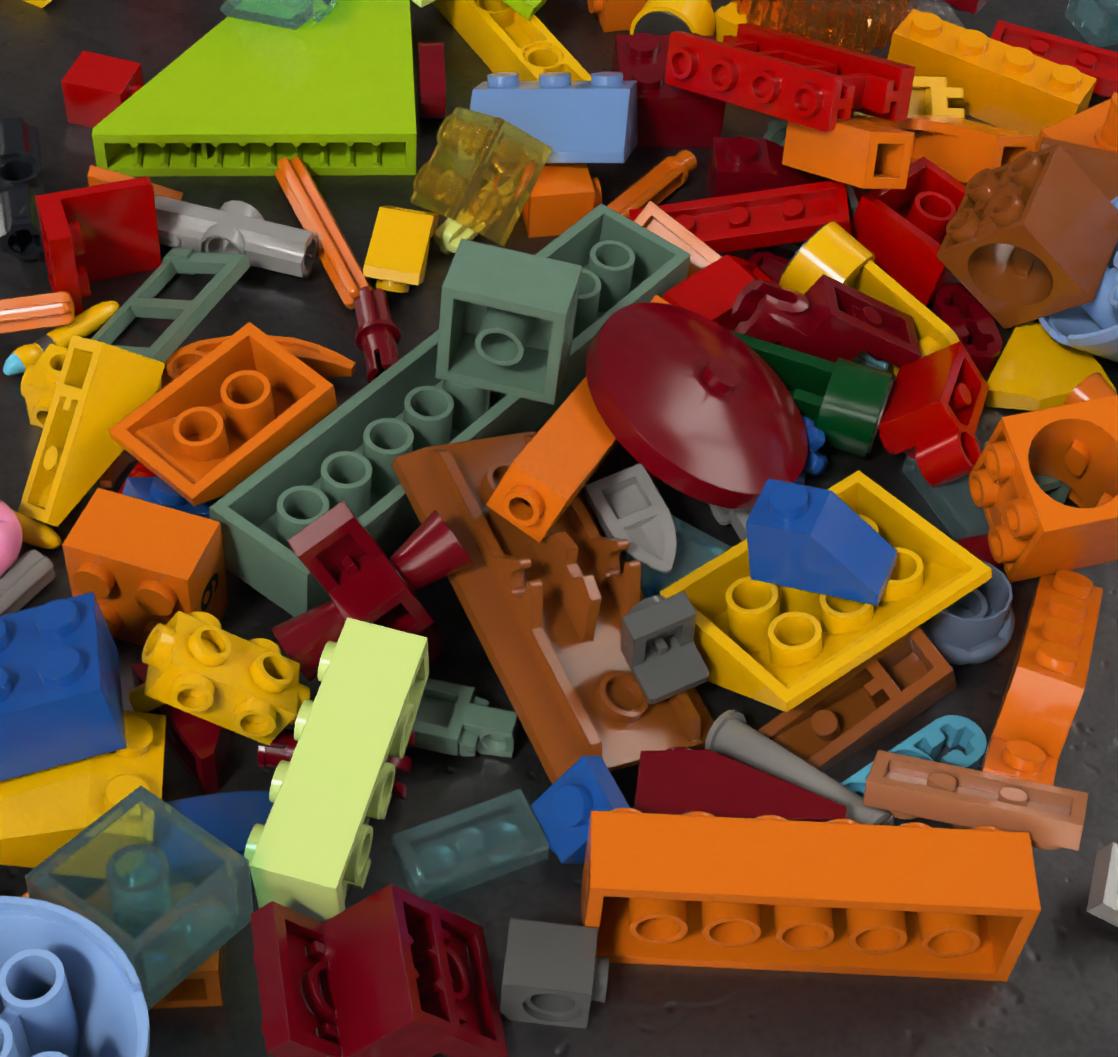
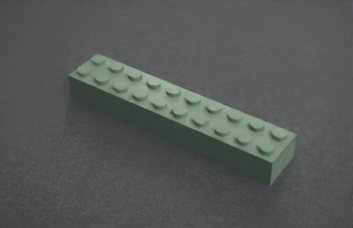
M602 203L535 254L583 266L570 358L554 405L435 378L438 329L209 507L210 519L219 521L221 524L225 569L294 617L332 600L329 593L299 560L287 540L341 501H344L385 554L389 556L421 525L405 490L391 466L394 458L429 446L535 431L556 412L586 377L585 362L590 342L606 320L614 312L625 306L650 302L656 294L662 297L666 291L687 279L691 254Z

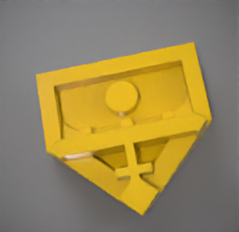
M1029 321L1016 325L987 381L989 390L985 403L986 406L993 408L1028 411L1061 406L1074 388L1093 373H1100L1115 392L1116 388L1093 354L1056 341L1045 331L1040 322Z

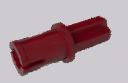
M365 286L359 290V296L354 299L359 327L355 334V341L357 347L364 353L367 368L366 375L368 383H370L400 360L397 345L400 342L401 335L399 327L392 322L386 293L381 288L372 290L369 286Z

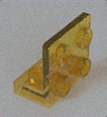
M456 107L453 114L444 119L438 130V144L429 162L425 163L415 176L413 182L414 193L410 202L422 209L451 219L504 247L553 148L502 118Z

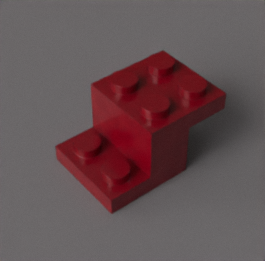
M389 884L324 923L274 901L250 914L254 943L253 960L257 969L262 1010L261 1028L265 1038L267 1054L275 1057H432L441 1053L449 1057H509L482 926L393 884Z

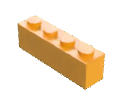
M912 9L893 32L887 57L888 60L916 67L914 76L946 77L947 87L964 88V99L948 101V108H964L965 114L996 127L1037 136V142L1041 130L1088 109L1097 78L1081 73L1075 67L1057 64L1036 56L1025 48L1007 45L987 37L978 30L965 29L944 21L933 13L921 12L916 9Z

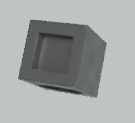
M510 918L501 988V1020L587 1029L591 1001L605 1003L608 982L609 958L595 956L598 928Z

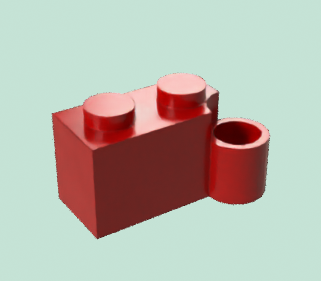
M961 341L900 367L880 423L877 426L885 449L891 455L904 452L911 460L916 459L924 479L933 487H939L969 475L982 453L974 435L987 397L989 385Z

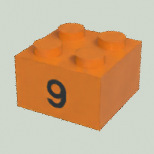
M97 488L62 544L72 597L94 592L112 638L144 646L153 628L159 623L167 625L177 611L185 614L206 612L215 616L220 622L229 605L221 524L219 521Z

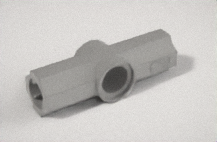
M158 195L154 198L159 244L175 248L194 249L195 252L246 254L251 266L305 279L309 278L314 269L315 258L319 248L318 233L265 221L257 209L242 201L231 200L225 202L218 210Z

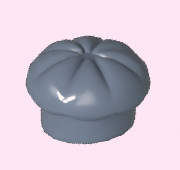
M982 561L992 569V578L919 626L948 664L966 665L987 662L997 656L1013 637L1015 615L1011 605L1013 598L1012 586L1004 573L988 562Z

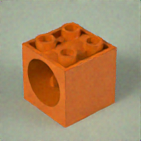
M1118 395L1005 416L999 421L969 474V490L974 504L979 508H983L989 524L988 542L991 554L997 563L1003 564L1010 583L1055 574L1059 570H1074L1118 560ZM1032 475L1050 476L1067 484L1080 497L1085 508L1067 506L1054 500L1039 487Z

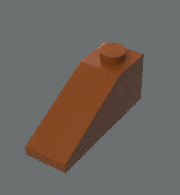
M918 626L790 711H783L757 731L821 772H825L906 725L957 688L954 671Z

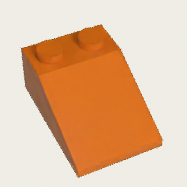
M248 322L108 431L110 437L195 507L229 493L332 413L338 406L332 383L251 322Z

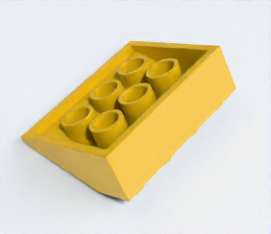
M859 470L827 490L834 492L897 550V562L878 606L752 580L750 577L747 539L660 591V595L664 596L665 599L682 591H685L696 612L693 642L709 670L708 682L788 712L992 578V569Z

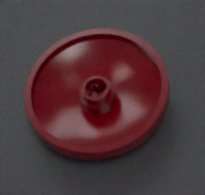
M642 302L625 306L614 312L590 342L585 362L586 377L598 412L621 445L642 466L671 487L692 498L715 506L731 509H752L768 478L793 483L802 473L808 454V441L802 416L792 395L768 363L743 340L723 326L705 316L678 306L656 302Z

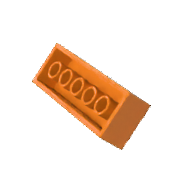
M617 808L610 811L591 810L581 884V926L598 928L595 956L609 958V963L1007 982L1041 911L1029 832H1009L993 826H979L972 829L931 828L929 825L919 822L890 826L859 824L850 819H834L827 822L791 821L776 815H763L754 819L715 817L710 813L701 811L671 815L642 813L633 808Z

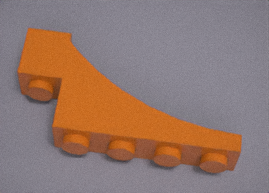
M1059 570L1055 574L1039 578L1014 664L979 771L1054 785L1058 759L1085 690L1103 588L1094 586L1092 581L1086 576L1074 571Z

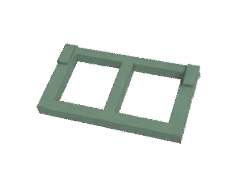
M172 248L163 258V263L91 339L110 345L135 317L174 320L172 324L150 348L112 345L165 363L249 269L251 265L246 254L195 252L194 249ZM175 274H216L193 300L154 298Z

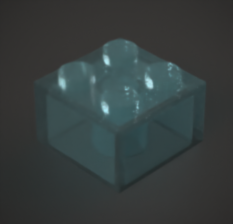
M139 786L25 875L29 898L60 905L84 916L105 931L113 939L111 941L124 951L141 983L147 1010H150L251 922L250 914L253 913L249 860L143 786Z

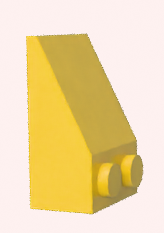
M123 710L127 748L0 781V865L144 879L160 837L166 715Z

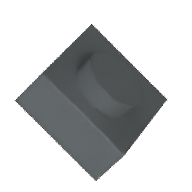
M685 591L666 599L662 595L648 597L634 605L628 612V615L622 617L621 652L649 704L659 703L705 683L708 679L709 670L693 642L696 612Z

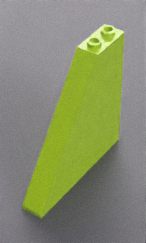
M410 0L245 1L93 127L92 139L96 166L131 177L275 176V171L279 168L277 163L281 158L286 157L290 160L294 157H299L311 176L416 175L417 132Z

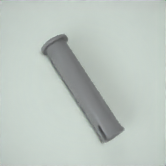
M735 709L727 710L715 720L708 731L705 740V750L714 751L844 805L847 808L848 819L854 820L859 824L893 826L894 817L891 813L879 808L864 806L863 797L747 725L744 714Z

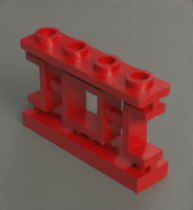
M743 23L738 24L737 36L724 35L723 43L683 31L671 32L665 82L678 88L827 132L835 129L837 118L842 120L850 119L851 110L891 122L906 121L916 67L762 25Z

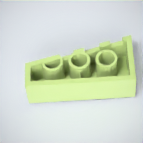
M347 617L338 641H328L326 643L318 666L317 677L321 685L315 700L305 699L297 715L294 740L298 741L295 751L290 762L285 760L279 762L272 778L269 800L274 804L265 825L260 823L254 825L246 844L244 866L250 868L259 909L274 901L324 923L346 910L345 898L349 886L359 889L364 888L371 865V860L368 857L373 839V827L368 824L370 817L384 820L387 813L395 778V764L388 763L389 756L403 758L429 676L427 637Z

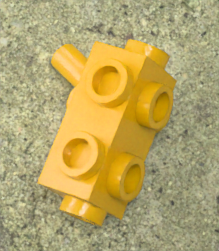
M177 611L167 625L159 623L149 634L142 652V662L148 664L146 682L131 689L128 695L129 702L135 712L147 713L164 704H168L268 746L288 724H295L303 701L310 699V688L299 683L300 663L282 656L281 650L275 642L264 638H255L247 641L222 630L219 620L206 612L185 614Z

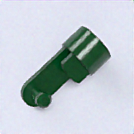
M730 331L756 351L775 371L786 388L790 390V394L801 416L815 422L814 427L824 432L825 443L823 445L863 458L866 457L867 453H870L878 430L877 426L880 423L894 381L891 379L892 373L838 357L835 363Z

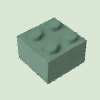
M461 239L442 285L435 378L554 405L570 358L583 266Z

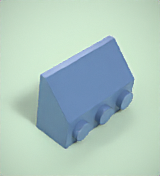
M513 72L488 74V81H483L472 89L464 148V163H625L638 144L637 81H623V73L621 72L592 73L591 81H571V73L567 72L539 74V81H519V74Z

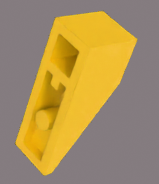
M72 335L20 502L19 513L49 525L58 527L124 450L110 437L108 430L162 389L161 377L166 363L103 342Z

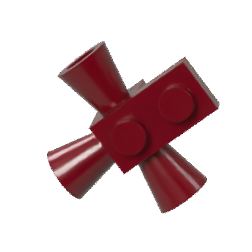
M341 501L287 540L299 560L332 598V600L271 627L273 634L288 657L300 663L299 671L307 680L311 682L317 676L320 658L328 641H338L347 617L427 637L429 665L436 660L443 648L444 633L441 626L430 617L413 591L474 564L436 510L427 517L390 558L344 501Z

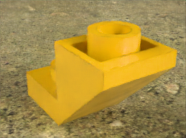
M388 205L379 207L364 263L363 276L376 278V288L399 293H409L410 284L420 285L423 283L430 238L434 236V232L437 229L439 214Z

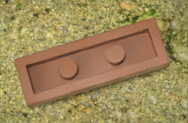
M878 750L866 780L863 805L886 810L894 818L909 820L921 817L952 824L956 829L993 826L1003 831L1029 832L1031 846L1043 850L1066 848L1079 851L1089 793Z

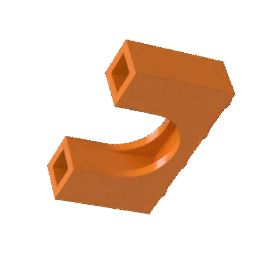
M851 113L850 119L842 120L837 118L835 129L827 132L788 121L782 165L862 189H906L910 164L924 156L959 182L967 184L972 176L983 169L990 168L993 170L1013 162L1025 152H1035L1037 136L954 116L907 114L906 121L891 122L863 113Z

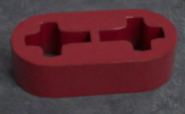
M418 42L420 120H445L444 42Z
M950 284L943 286L935 296L932 312L955 332L982 376L989 375L998 361L1003 346L1002 336L992 315L964 285Z

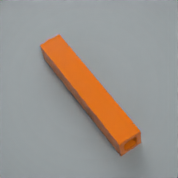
M657 294L650 301L669 304ZM587 377L581 381L513 460L486 506L539 543L619 443L595 406L588 387Z

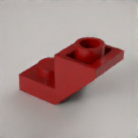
M726 254L666 291L661 298L671 305L698 313L727 330L733 331L740 321L731 317L732 306L738 294L748 283L755 279H762L766 282L780 285L756 263Z

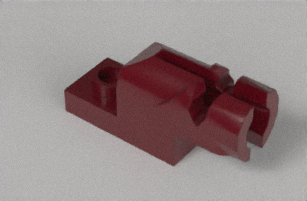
M824 274L805 294L766 282L762 279H755L743 288L732 306L731 317L741 321L733 330L734 332L835 363L838 357L852 361L862 350L875 360H885L898 367L922 357L912 316Z

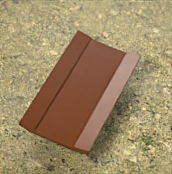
M531 431L429 446L394 458L391 466L405 490L420 523L422 524L436 510L474 562V564L447 577L552 784L582 756H601L611 772L638 765L641 751L666 750L672 747L705 750V740L714 721L696 688L693 687L659 703L649 704L621 652L622 617L628 615V612L634 605L646 599L640 589L641 563L639 560L625 562L621 552L629 549L627 539L605 536L585 500V488L583 487L540 543L486 506L513 460L538 432Z

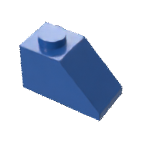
M768 478L746 521L750 577L752 580L878 606L897 562V550L831 490Z

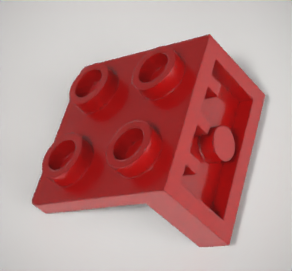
M149 177L35 196L49 283L52 292L67 291L70 293L75 306V316L83 312L82 299L92 297L89 282L155 270L162 264L154 190Z

